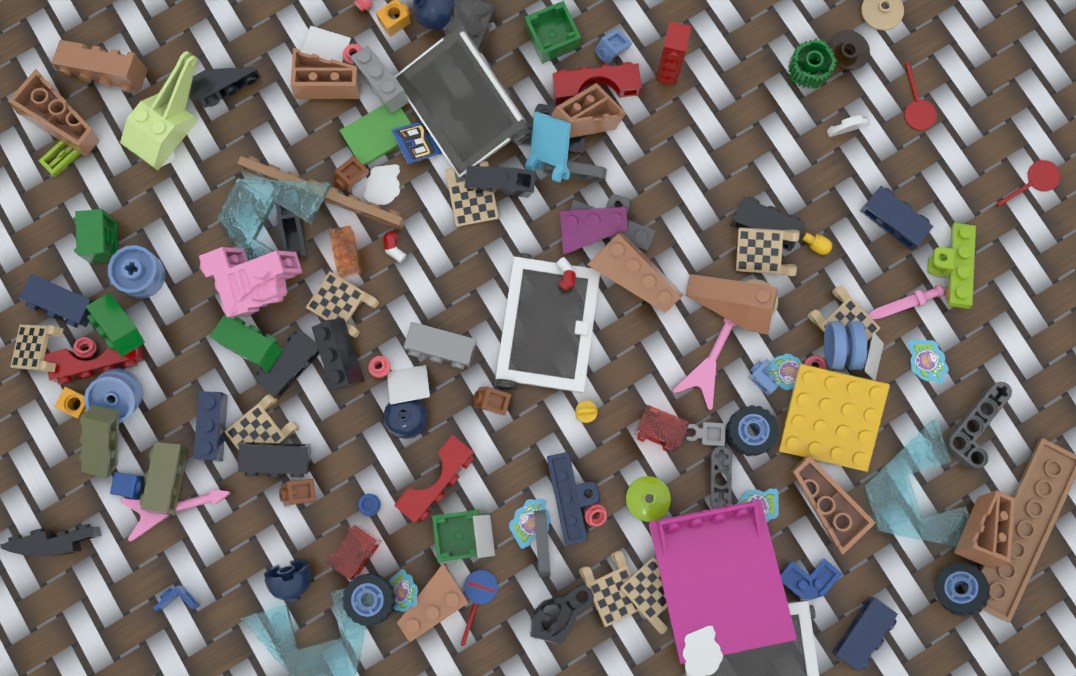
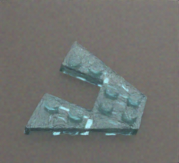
M237 179L218 218L221 224L226 227L231 241H234L237 248L244 249L246 259L250 261L274 252V250L256 238L275 203L306 222L312 223L332 184L327 182Z
M937 419L932 420L863 486L872 518L876 522L875 527L877 531L957 547L969 519L966 506L922 518L908 475L951 462Z
M344 589L330 592L342 638L298 650L288 605L241 618L254 632L257 639L267 647V650L277 662H280L290 676H356L367 625L362 626L359 623H354L346 615L347 613L343 609L344 604L342 601ZM367 593L364 601L368 606H371L373 595Z

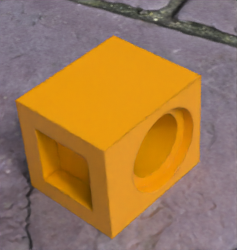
M398 0L391 1L375 12L378 22L390 37L411 23L409 18L410 10L405 3L401 4ZM394 14L400 15L397 19L390 18Z
M64 387L54 407L77 419H80L82 414L87 412L84 401L85 395ZM80 400L81 405L79 409L75 410L74 403Z

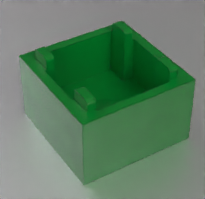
M564 0L524 17L525 29L542 64L581 48V36Z
M103 209L75 211L73 221L76 222V248L74 252L92 265L109 263L111 257L118 251L117 220Z
M479 510L432 516L437 562L478 557L473 516H479Z

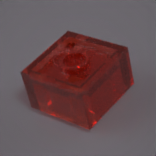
M646 405L634 434L637 435V440L644 442L645 439L663 446L662 450L669 453L671 450L676 451L680 448L690 422Z
M361 525L348 526L347 530L349 533L333 556L330 554L327 556L330 559L327 564L349 580H353L360 575L382 543L381 539Z

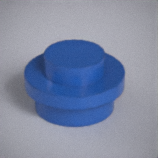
M371 493L363 495L358 502L359 511L365 516L376 515L381 508L380 499Z

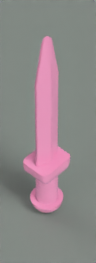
M935 285V288L923 293L917 290L913 295L876 308L868 315L872 319H880L916 305L921 307L926 303V300L937 296L941 298L944 295V288L940 285Z

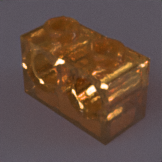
M345 226L329 230L336 270L339 276L343 278L362 274L352 227Z

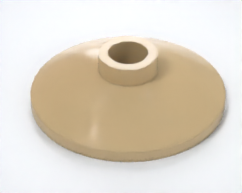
M864 0L861 6V13L864 21L870 27L886 31L893 29L901 22L904 15V6L901 0ZM881 5H885L888 9H883Z

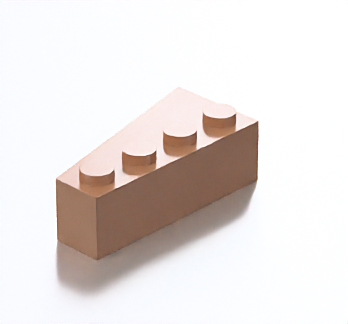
M59 40L51 63L61 75L67 77L75 75L86 82H91V80L98 81L99 84L109 88L112 85L117 86L120 90L132 93V91L140 93L148 71L147 67L133 52H128L126 56L121 54L119 50L111 49L109 53L98 46H93L89 49L84 44Z
M37 69L32 72L8 100L16 113L85 157L99 142L91 127L71 108Z
M623 232L618 233L587 264L664 313L683 296V293Z
M805 456L791 470L833 544L842 555L876 523L811 456Z

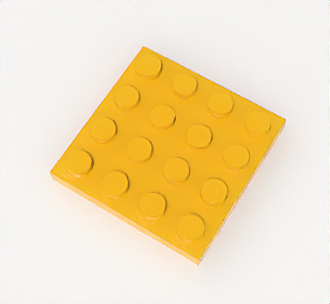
M799 363L778 451L801 457L808 455L814 460L868 472L890 384Z

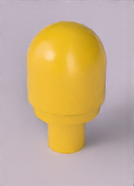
M806 232L802 237L803 241L809 243V248L820 255H826L832 250L831 241L822 235L815 234L813 236Z

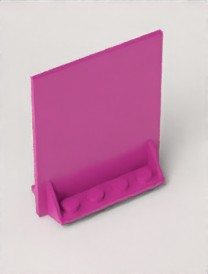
M761 500L730 506L727 503L725 507L649 522L680 664L686 663L683 657L686 635L707 626H713V630L716 633L714 641L719 644L722 655L740 653L741 651L797 640Z

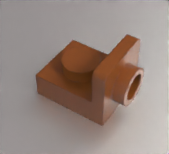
M352 156L334 171V184L340 191H344L349 195L352 192V187L367 176L369 170Z
M488 386L479 387L473 397L474 408L506 416L511 394Z
M306 479L283 483L279 489V498L283 502L284 507L315 502L314 480Z

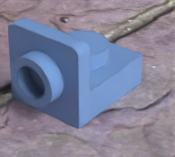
M616 29L601 38L594 52L605 64L610 65L616 56L630 48L632 42L619 29Z
M768 359L763 363L758 361L750 369L753 373L748 377L767 396L777 388L774 384L776 382L770 374L762 372L770 363Z

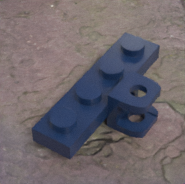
M570 452L547 456L565 546L586 542L588 538L581 507L600 502L598 485L593 482L576 484ZM588 490H592L593 496L591 498H588L586 496V492Z

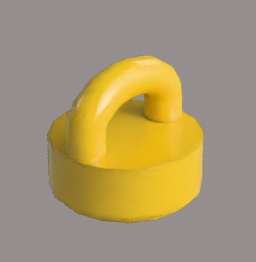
M586 400L580 402L575 410L576 418L582 423L594 421L598 412L596 405Z

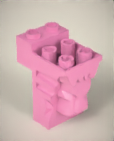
M221 247L199 256L200 268L205 277L215 278V288L220 294L222 300L221 307L227 317H248L260 311L259 307H265L270 303L282 302L283 297L287 295L285 280L303 273L296 252L276 250L250 261H247L243 248Z

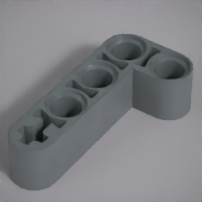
M997 382L989 385L943 441L945 451L967 469L981 468L988 463L989 457L987 452L975 441L1011 398L1012 389L1009 384ZM982 404L988 409L987 415L981 412ZM968 421L974 425L973 432H970L967 428ZM954 438L960 441L959 449H956L953 445ZM972 453L978 456L977 464H974L971 460Z

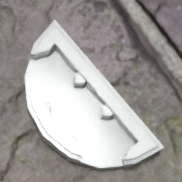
M861 115L853 116L842 120L840 125H832L828 128L827 133L830 138L869 126L870 121L866 115L863 118Z

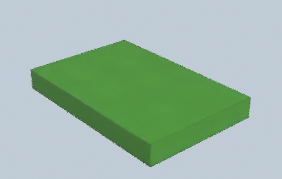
M383 105L342 128L340 133L356 159L366 166L398 148L399 145L392 133V129L411 125L402 108L391 114Z

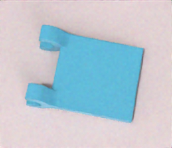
M534 112L531 153L526 161L525 170H542L543 162L556 166L552 173V180L561 182V178L569 179L570 171L567 167L571 129L570 122L540 112Z

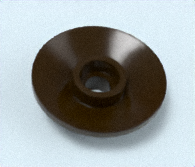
M839 31L829 42L828 48L832 49L831 53H834L833 56L837 60L835 64L842 69L858 70L869 60V45L865 38L855 31Z

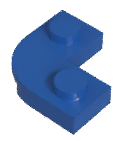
M822 558L809 575L793 561L787 564L780 575L783 585L795 595L804 599H816L824 596L842 573L826 559Z

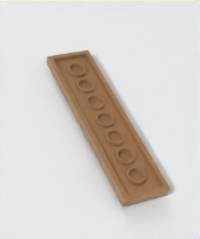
M1044 438L1038 440L1013 494L1015 507L1011 563L994 568L981 564L979 569L984 574L990 587V599L987 601V606L982 610L1007 623H1010L1076 478V455Z

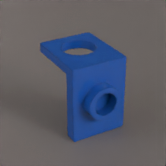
M114 472L110 494L140 499L145 482L144 477Z
M176 586L173 590L171 588L166 590L160 596L162 600L153 609L155 611L163 610L179 595L191 609L199 608L200 605L184 586Z

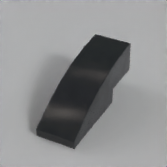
M298 190L273 194L283 251L296 252L297 257L306 256L307 247Z

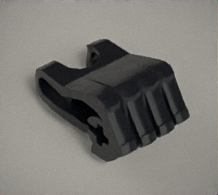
M579 584L563 596L543 600L531 615L530 637L554 644L564 642L577 616L592 603L594 599L592 589L584 584ZM584 590L587 593V598L580 602L576 599V594ZM561 604L557 621L554 619L548 628H544L542 626L543 622H547L553 617L549 613H544L543 609L548 605Z

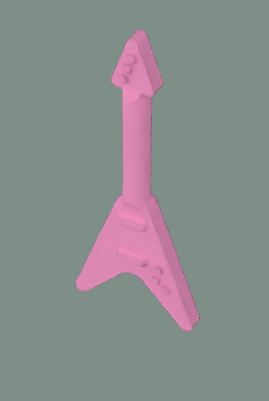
M725 318L723 319V322H725L708 358L673 389V393L676 394L693 387H699L708 410L713 408L716 360L732 327L737 325Z
M210 490L209 494L179 501L176 511L210 502L217 504L229 496L231 492ZM120 500L122 504L140 514V521L129 536V541L136 540L170 516L148 513L141 510L140 500Z

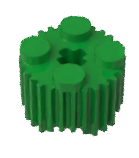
M815 38L813 41L809 40V42L805 41L804 44L801 43L795 49L788 65L789 77L792 82L799 83V86L803 85V88L807 86V89L810 87L817 89L827 81L836 66L837 60L833 56L834 53H831L832 49L828 48L829 46L826 44V41L822 42V39L818 41Z

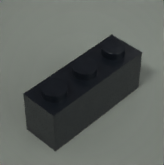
M743 197L730 226L737 229L742 227L799 230L801 233L805 223L801 222L794 215L787 216L780 213V210L776 207H766L753 197ZM783 240V249L791 251L797 241Z
M345 319L326 320L311 327L331 391L346 389L364 382Z
M301 329L298 332H293L288 337V343L282 348V353L269 372L260 368L256 373L257 377L255 380L277 399L288 390L320 355L316 342Z
M242 442L239 444L238 472H245V476H258L259 473H268L267 476L280 477L281 473L290 474V477L294 478L304 477V474H308L310 471L311 444Z

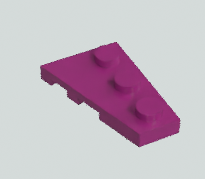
M627 206L560 211L563 255L628 229Z

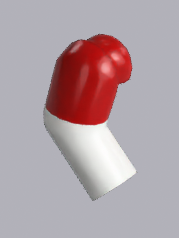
M389 231L383 237L385 253L399 263H402L407 254L397 248L398 234L394 231Z
M563 257L556 263L563 272V279L559 282V285L563 290H568L575 285L576 271L567 259Z

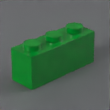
M110 293L86 306L90 313L87 316L93 327H96L95 329L100 337L105 339L104 341L111 352L116 350L120 357L145 343L137 327Z
M224 315L209 337L221 346L269 372L283 351L277 345L278 340L269 334H266L264 337L261 335L262 331L253 325H250L248 328L245 326L246 322L239 317L232 319Z

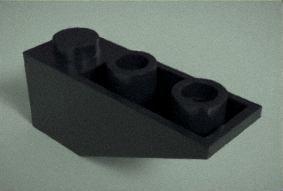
M255 67L206 69L193 76L191 87L203 107L207 108L217 105L221 99L227 96L235 95L241 88L255 84L261 76Z
M467 166L464 188L529 198L534 193L536 171L508 167Z

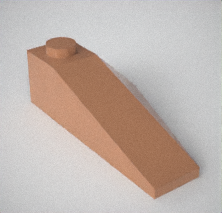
M690 274L686 296L737 324L746 331L769 335L778 290L776 287Z

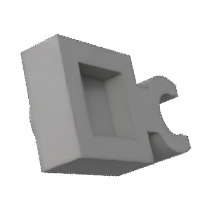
M703 422L702 428L695 424L686 426V429H693L695 432L694 437H686V441L693 442L699 438L701 439V445L725 446V423Z

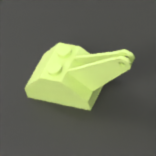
M185 51L180 56L161 91L154 96L140 101L128 116L120 141L125 148L157 171L198 121L185 110L197 64V57L191 56V53Z

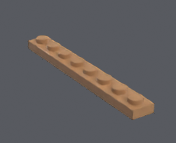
M240 156L237 163L243 171L287 188L298 190V192L400 231H402L404 226L401 214L394 210H389L388 212L381 210V207L375 203L369 202L366 204L360 202L361 199L349 194L347 197L340 194L341 192L336 188L328 187L326 189L321 187L319 182L312 179L305 181L300 179V175L291 171L288 174L284 173L273 164L263 165L260 160L252 156L248 158Z

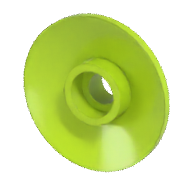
M646 476L635 480L629 486L626 493L628 510L635 518L645 522L656 521L662 518L669 510L671 504V495L668 487L664 482L655 477ZM647 494L653 496L652 503H647L645 501V496Z

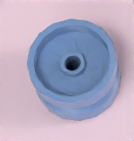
M132 245L119 249L111 257L108 264V276L111 283L121 292L136 299H144L155 295L162 288L165 281V268L162 261L146 248Z
M828 321L824 333V357L828 370H842L845 365L849 370H862L864 368L867 357V336L862 321H848L846 326L841 321Z
M120 368L109 369L100 374L86 389L84 397L86 409L88 411L94 404L119 411V423L127 420L141 404L143 398L142 384L134 374Z

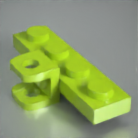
M953 223L951 226L950 248L938 247L933 251V255L928 258L927 272L930 275L943 278L949 276L947 306L966 309L972 307L976 226Z

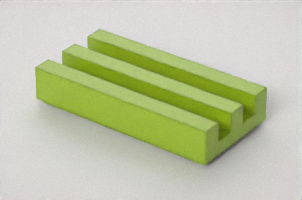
M62 141L58 142L39 160L54 177L80 155L79 152L68 146L48 165L47 162L66 146Z

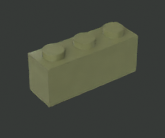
M93 404L80 418V425H82V434L80 436L82 451L79 457L81 472L108 478L118 464L119 411Z
M154 442V446L149 453V470L146 471L144 477L145 489L140 496L141 510L148 513L175 516L188 453L187 448L180 444Z

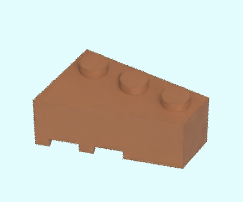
M293 48L290 86L295 99L360 98V77L357 66L333 59L329 61L319 58V55L313 53L309 55Z
M596 83L558 105L551 116L571 123L570 138L616 130L626 112Z
M997 490L979 496L954 553L989 568L1011 563L1015 498Z
M442 564L418 595L416 607L410 606L397 622L409 643L470 602L446 564Z

